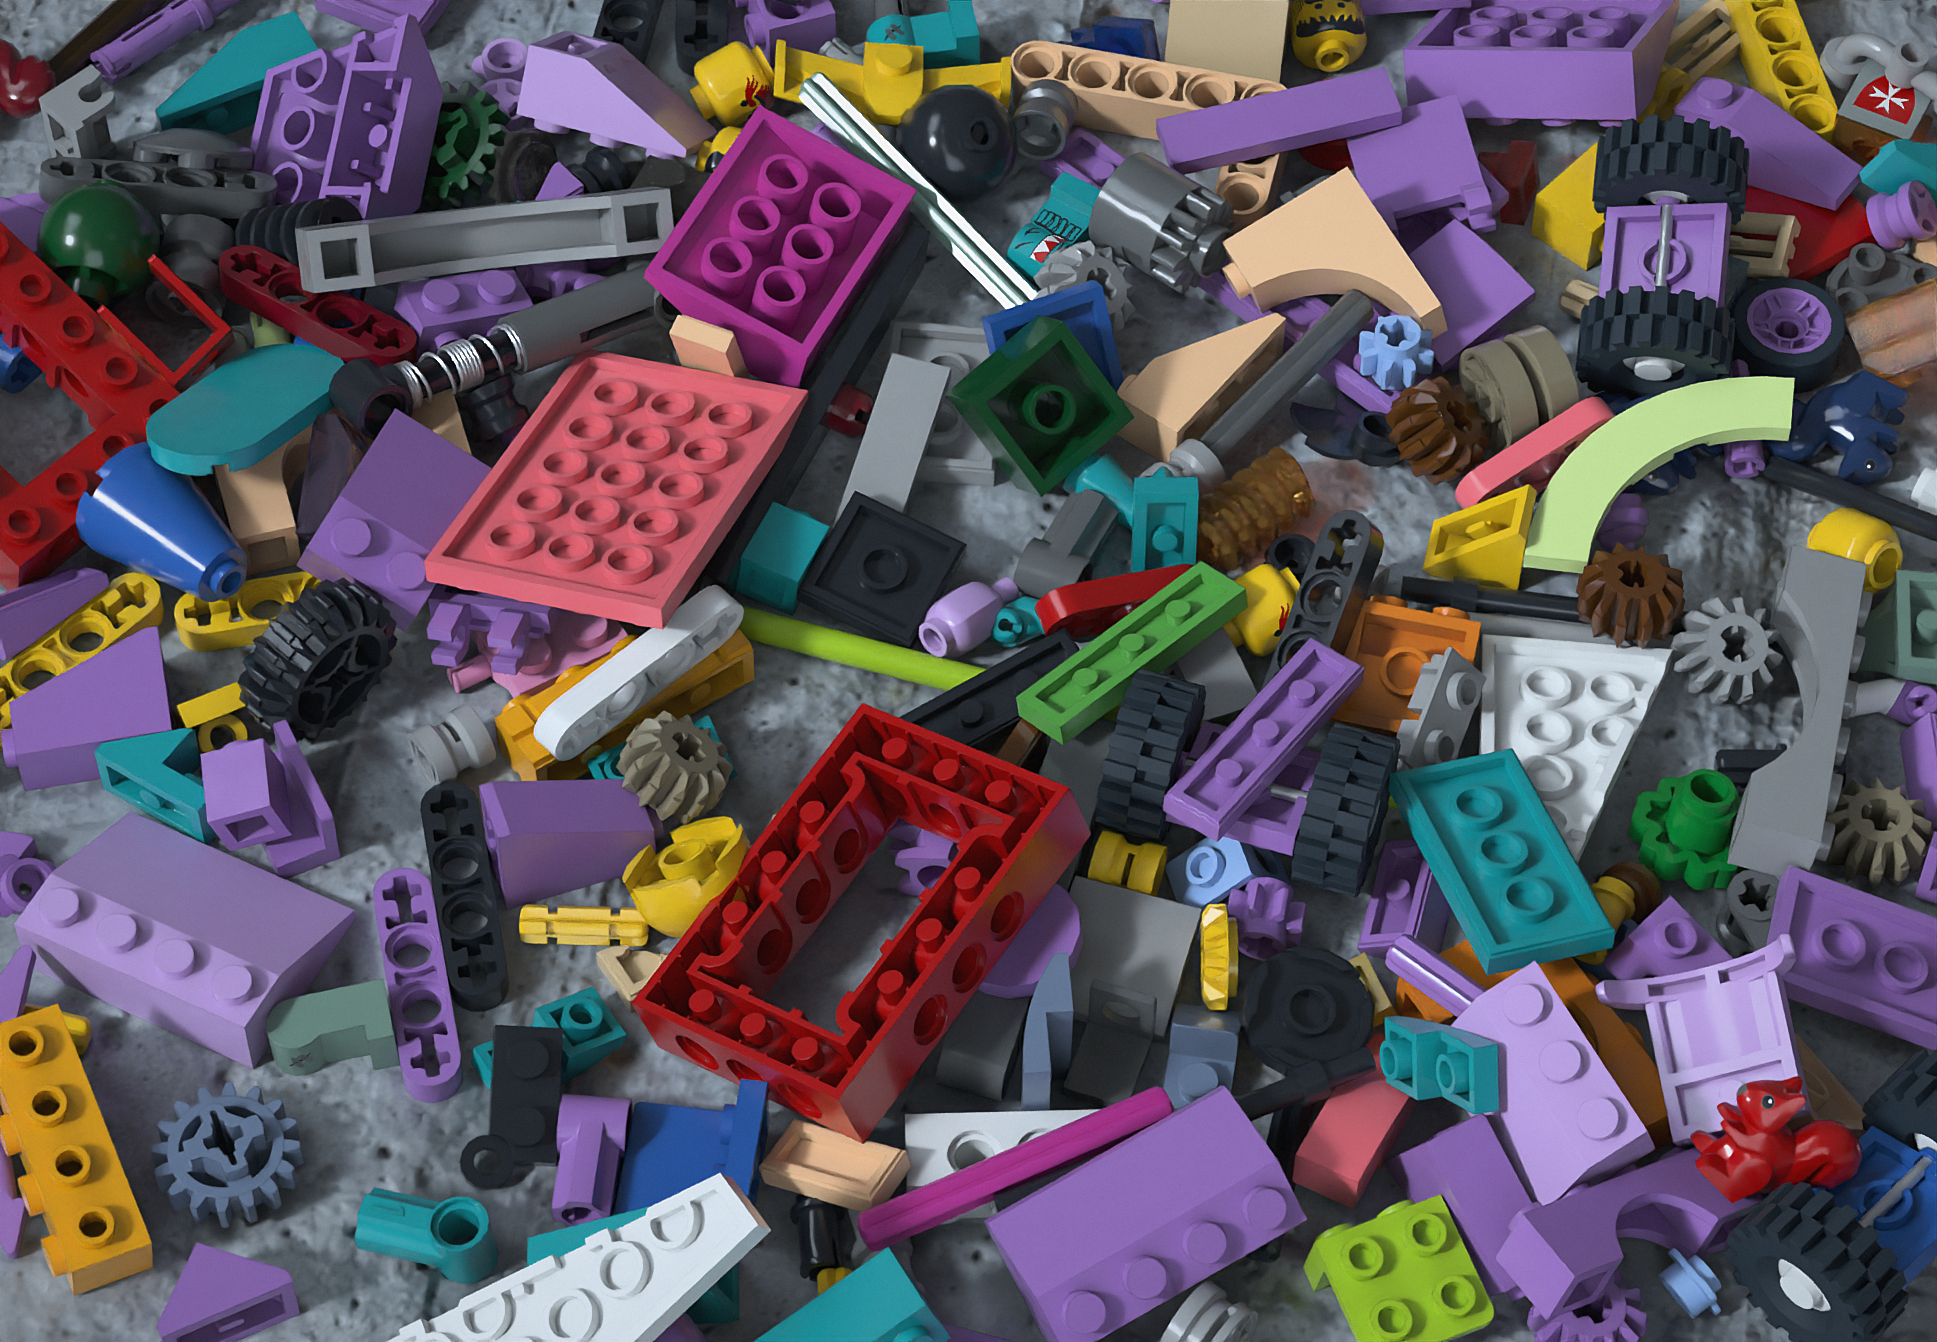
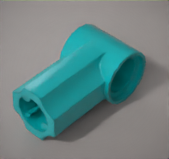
M374 1187L371 1193L365 1194L357 1213V1228L354 1239L358 1249L439 1267L447 1279L465 1284H471L484 1279L493 1271L497 1264L499 1251L487 1211L479 1201L470 1197L456 1196L442 1202H437ZM464 1235L475 1236L469 1243L451 1245L458 1237Z

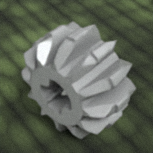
M1091 240L1087 242H1078L1068 248L1062 247L1049 255V258L1045 260V266L1040 268L1039 272L1033 277L1041 290L1037 292L1032 300L1090 280H1095L1103 287L1113 335L1116 336L1120 333L1121 329L1125 328L1124 321L1128 320L1136 311L1128 298L1131 297L1137 287L1125 282L1123 273L1128 264L1115 265L1113 263L1111 247L1096 249Z
M1713 597L1701 604V612L1691 610L1684 615L1681 623L1686 632H1680L1674 636L1671 645L1686 654L1685 657L1675 663L1673 671L1684 673L1690 670L1694 676L1689 684L1688 692L1696 694L1708 686L1711 704L1720 705L1729 696L1736 704H1742L1753 697V690L1763 691L1772 684L1774 679L1769 669L1779 666L1784 656L1768 647L1769 644L1779 639L1781 631L1776 629L1764 631L1760 623L1765 618L1766 609L1757 608L1746 615L1743 597H1733L1726 602L1725 606L1718 597ZM1728 644L1732 650L1726 658L1722 652Z

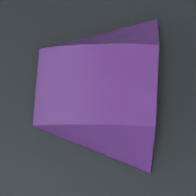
M407 13L395 18L393 27L375 34L365 30L353 35L352 43L330 52L321 48L266 71L250 148L254 150L253 169L245 170L259 171L275 178L278 183L276 202L283 205L321 198L331 200L336 196L346 199L353 204L360 212L363 220L411 215L419 209L442 103L443 90L417 18Z

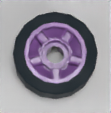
M1780 277L1756 283L1743 291L1734 304L1731 318L1735 320L1732 361L1736 359L1745 361L1748 364L1750 377L1795 378L1794 394L1812 391L1830 379L1839 365L1845 340L1846 319L1839 303L1824 289L1805 280Z

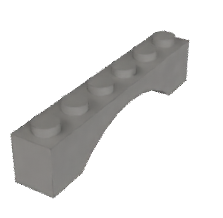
M652 186L295 228L302 290L311 293H321L491 268L659 252L674 230L670 189Z
M1794 544L1791 547L1776 587L1769 629L1781 631L1776 642L1784 651L1798 680L1804 707L1803 732L1797 741L1776 760L1751 774L1734 821L1727 860L1729 864L1781 877L1789 865L1809 872L1814 859L1825 862L1828 857L1834 837L1835 823L1825 821L1826 812H1834L1843 782V775L1833 773L1834 765L1841 766L1851 732L1850 728L1840 726L1841 719L1848 720L1858 689V682L1848 680L1849 672L1853 674L1857 672L1865 645V637L1855 634L1856 627L1863 629L1873 595L1872 592L1863 590L1867 566L1865 563Z

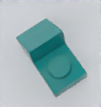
M181 728L105 742L96 749L94 754L103 789L183 835L208 845L217 835L207 822L203 780L193 774L201 763L197 738L193 729Z

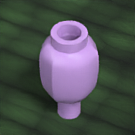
M1004 577L990 587L981 582H971L948 593L935 602L928 610L925 622L919 627V637L923 646L929 653L938 657H942L945 654L958 657L974 649L991 636V630L999 610L1019 597L1017 585L1012 579Z

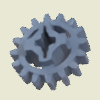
M226 1082L220 1097L213 1098L205 1087H201L198 1089L199 1104L191 1107L180 1100L174 1103L178 1121L175 1123L160 1120L157 1128L161 1142L151 1145V1154L156 1167L154 1173L160 1192H168L173 1210L179 1211L190 1204L195 1223L201 1224L208 1217L209 1213L212 1212L218 1213L222 1228H229L233 1213L243 1212L245 1218L250 1223L257 1221L256 1206L264 1202L274 1209H278L281 1206L278 1187L295 1189L298 1183L295 1166L303 1164L302 1148L298 1141L300 1136L295 1117L286 1118L284 1104L281 1099H274L264 1106L261 1087L254 1085L245 1097H240L236 1094L234 1083ZM219 1144H223L227 1153L232 1154L236 1165H231L228 1156L223 1155L220 1150Z

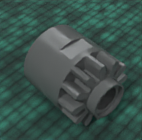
M1139 152L1125 159L1114 170L1101 189L1090 216L1089 236L1091 241L1101 248L1111 247L1112 254L1180 293H1184L1189 285L1196 288L1200 283L1201 277L1206 279L1213 276L1227 259L1222 242L1233 236L1231 230L1234 227V222L1229 217L1232 215L1235 207L1208 188L1148 154Z

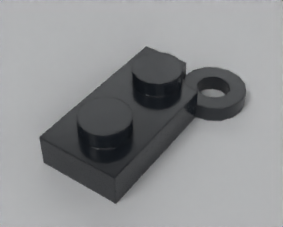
M494 1026L488 1135L477 1136L469 1141L462 1150L459 1160L460 1172L465 1181L472 1187L484 1191L497 1189L505 1184L511 1176L514 1165L555 1167L557 1163V1126L560 1103L563 1028ZM484 1150L494 1152L500 1162L497 1172L492 1175L479 1173L474 1166V1157L477 1153Z

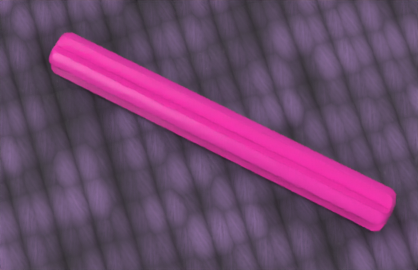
M1154 1086L861 1212L857 1216L859 1234L870 1251L881 1250L992 1202L995 1195L1111 1149L1174 1113L1172 1102L1162 1087Z

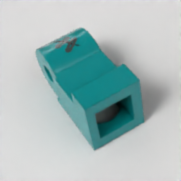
M948 0V11L915 17L901 14L887 15L873 22L867 31L866 37L868 42L923 46V70L980 65V35L971 0Z

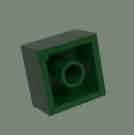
M1041 315L1033 318L945 393L1015 487L1039 497H1043L1135 418L1064 321Z

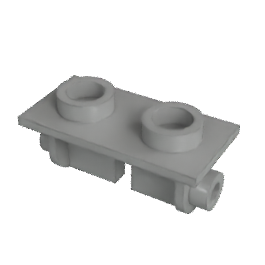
M1452 647L1446 648L1444 656L1435 654L1432 656L1430 663H1423L1421 666L1418 682L1407 707L1414 714L1421 715L1419 720L1403 719L1396 735V738L1400 739L1401 744L1396 772L1457 759L1461 743L1475 707L1480 700L1487 677Z

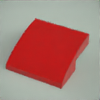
M1747 186L1745 212L1795 216L1801 225L1799 237H1794L1792 242L1796 248L1793 259H1788L1787 266L1790 269L1788 278L1807 281L1848 258L1850 251L1856 245L1861 243H1877L1868 223L1866 209L1851 194L1835 211ZM1730 231V235L1741 236L1743 239L1777 241L1778 235ZM1750 255V256H1752V257L1772 258V257H1765V256H1754V255Z

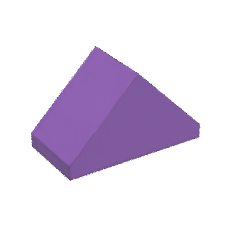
M197 1242L157 1323L160 1341L236 1342L300 1315L293 1280L288 1270Z

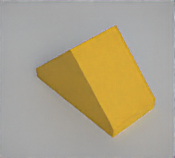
M1528 484L1433 520L1422 569L1433 577L1453 580L1454 576L1479 579V585L1518 590L1537 491Z

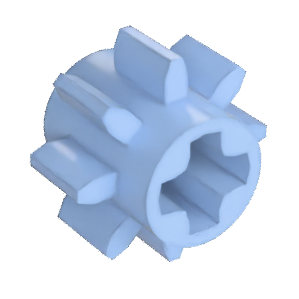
M1408 315L1378 317V324L1375 327L1374 333L1369 331H1361L1360 333L1361 375L1372 374L1374 381L1383 390H1401L1415 383L1418 372L1431 374L1434 352L1431 350L1432 331H1421L1419 325Z

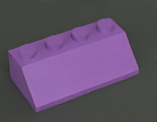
M1221 1085L989 1217L984 1222L1044 1340L1047 1342H1096L1306 1221L1307 1218L1277 1158L1229 1090Z

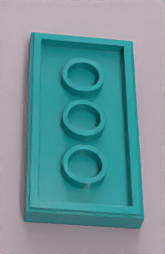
M1513 748L1390 774L1388 790L1486 975L1523 968L1533 961L1541 964L1613 948L1615 930Z

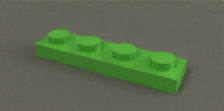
M1198 562L1018 695L1016 700L1019 716L1060 744H1066L1125 699L1126 691L1132 685V679L1139 672V669L1142 668L1161 673L1248 608L1246 588L1206 563Z

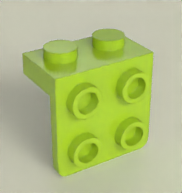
M1441 1194L1418 1203L1413 1199L1401 1201L1380 1212L1376 1219L1357 1226H1353L1352 1223H1344L1324 1231L1315 1238L1314 1245L1303 1266L1314 1292L1328 1286L1332 1287L1356 1342H1448L1485 1328L1494 1316L1493 1305Z

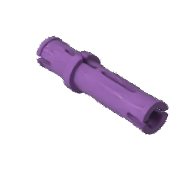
M174 0L167 7L134 26L110 44L93 52L90 55L91 60L94 62L93 66L102 74L103 81L113 86L119 80L129 75L130 72L158 56L188 34L190 35L197 29L200 32L207 30L213 26L214 18L242 0Z

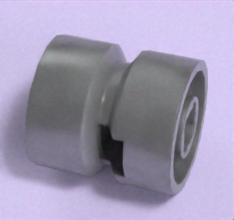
M186 214L175 217L167 225L160 247L159 258L217 315L222 316L227 297L222 294L219 287V259L226 250L235 247V231L220 220L205 215ZM154 274L151 276L145 299L149 308L159 318L171 325L185 329L208 328Z

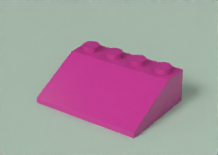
M759 105L645 270L644 278L683 315L732 331L748 373L767 383L801 389L904 231L917 189Z

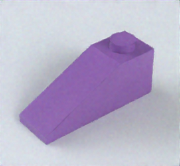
M1702 76L1675 107V115L1685 116L1684 122L1694 123L1697 118L1710 121L1711 129L1722 125L1731 130L1730 138L1740 136L1745 141L1744 148H1749L1750 153L1747 181L1749 186L1836 211L1861 181L1859 172L1863 169L1862 166L1756 90L1732 84L1723 79Z

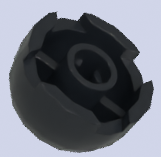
M972 84L943 85L920 96L913 106L907 109L901 116L895 136L896 147L952 204H967L993 192L1012 171L1018 152L1016 126L1007 107L991 92Z

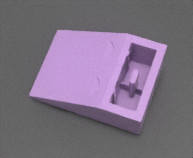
M565 30L529 45L516 114L535 119L534 127L540 130L566 134L569 132V128L590 133L589 140L597 145L610 148H624L626 142L645 147V155L649 158L669 163H679L681 157L686 158L691 154H696L704 141L713 142L719 133L621 44Z

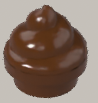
M1621 861L1612 865L1601 876L1619 879L1631 887L1635 894L1633 899L1635 912L1630 919L1637 925H1640L1662 904L1663 892L1660 880L1656 873L1645 865L1634 861Z

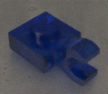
M1103 16L1092 25L1093 29H1072L1070 31L1072 42H1056L1064 45L1161 61L1154 20Z

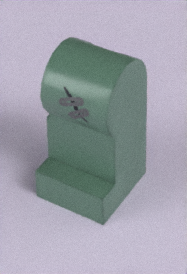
M384 978L287 999L277 1004L270 1011L266 1019V1032L276 1066L284 1073L293 1076H306L317 1072L327 1062L342 1061L371 1055L374 1070L400 1066Z

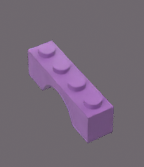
M1676 1147L1663 1155L1657 1162L1645 1167L1638 1168L1636 1165H1630L1620 1170L1610 1180L1591 1187L1589 1183H1583L1570 1190L1562 1199L1546 1205H1542L1541 1202H1533L1527 1205L1511 1219L1508 1225V1230L1511 1233L1495 1259L1546 1321L1596 1301L1624 1258L1617 1238H1640L1658 1243L1670 1250L1675 1248L1687 1261L1694 1255L1702 1258L1729 1247L1726 1241L1733 1232L1732 1230L1764 1198L1760 1193H1754L1731 1203L1697 1169L1695 1161L1701 1156L1697 1147L1686 1151L1683 1147Z

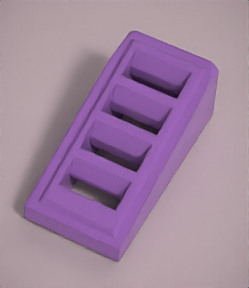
M75 565L0 594V660L6 661L14 657L110 586L107 574L99 570Z

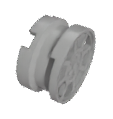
M1206 1281L1194 1290L1182 1304L1168 1325L1160 1342H1249L1258 1322V1313L1243 1302L1233 1305L1226 1300L1227 1293L1225 1290L1211 1281Z

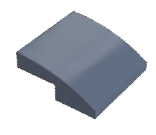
M1068 952L1054 953L1040 977L1029 1006L1023 1045L1021 1111H1049L1051 1081L1066 1080L1071 1067L1073 1000Z

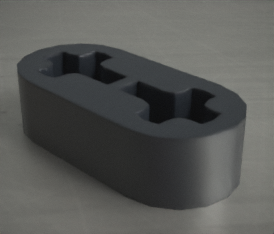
M676 0V60L678 67L684 73L695 77L694 67L699 60L728 45V0ZM698 3H708L707 15H697ZM697 39H708L707 51H696Z

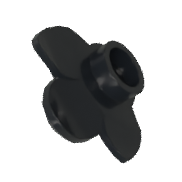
M1341 390L1337 394L1334 410L1314 408L1292 402L1290 414L1295 427L1305 436H1308L1305 445L1320 455L1338 460L1357 459L1361 463L1373 467L1390 465L1401 460L1399 459L1401 452L1397 445L1389 441L1388 436L1393 430L1387 424L1385 413L1368 411Z

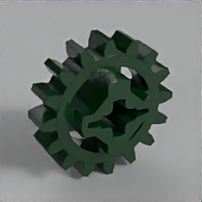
M446 81L442 82L441 85L443 98L421 200L433 209H439L443 201L453 209H459L462 203V195L466 193L476 201L481 199L479 186L484 181L493 185L499 182L497 175L493 172L495 166L510 163L511 158L501 151L502 146L515 141V135L504 127L509 123L511 117L499 106L500 102L484 88L479 91L468 81H464L458 90Z

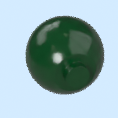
M102 179L64 192L48 207L40 221L37 232V255L96 312L102 304L109 309L110 304L128 299L145 286L153 275L147 260L153 254L159 258L160 236L154 217L138 197L130 193L129 189L122 183Z

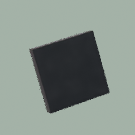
M854 491L797 590V601L882 642L912 649L919 638V627L925 622L928 610L942 597L966 554L967 544L858 491Z

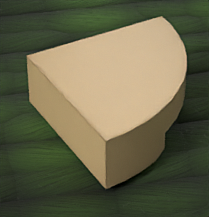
M630 945L613 946L596 953L597 965L630 1013L636 1011L631 1002L668 956V954L663 952L658 955L649 951L630 950Z

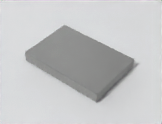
M891 320L883 378L891 354L895 353L950 367L951 381L948 392L990 356L984 328ZM946 395L917 480L994 487L997 467L996 460Z

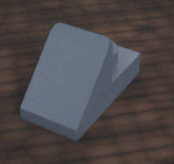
M1177 1004L1171 1026L1169 1056L1163 1086L1173 1107H1178L1179 1110L1221 1085L1225 1086L1232 1094L1242 1030L1238 1011H1209L1204 1006Z

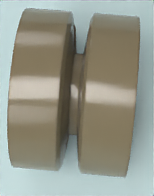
M1534 325L1506 335L1502 341L1494 339L1464 350L1461 354L1459 361L1460 386L1463 388L1465 398L1470 403H1476L1475 411L1478 416L1486 421L1487 426L1483 432L1489 439V449L1495 454L1502 452L1580 402L1576 379L1563 348L1555 336L1541 325Z

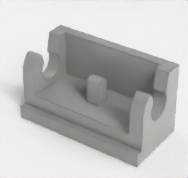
M89 65L39 98L51 158L75 157L111 160L117 153L116 145L110 138L106 115L115 107V93L113 91L105 94L101 93L102 74L92 65Z

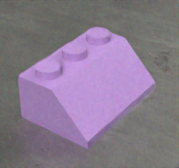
M1533 961L1478 996L1451 1025L1498 1044L1499 1111L1484 1113L1532 1203L1541 1202L1542 1205H1546L1562 1199L1570 1190L1583 1183H1589L1591 1187L1601 1184L1623 1168L1656 1149L1647 1129L1536 961ZM1467 1111L1470 1117L1475 1116L1474 1114Z

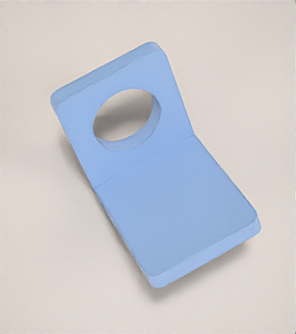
M1209 837L1204 838L1170 861L1165 868L1176 901L1200 908L1202 913L1208 904H1217L1229 896L1232 889L1238 890L1254 878H1275L1291 886L1278 852L1262 849L1255 845L1222 837L1218 842ZM1253 848L1257 850L1264 858L1269 867L1270 873L1266 871L1260 864L1254 853Z

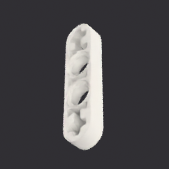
M712 585L701 590L677 608L663 630L652 627L550 704L541 714L534 727L533 735L536 741L557 760L566 761L577 756L731 638L743 619L744 609L742 605L720 586Z

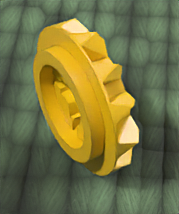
M1208 904L1202 913V921L1200 922L1201 997L1209 1011H1226L1228 997L1237 996L1236 917L1227 916L1226 904Z

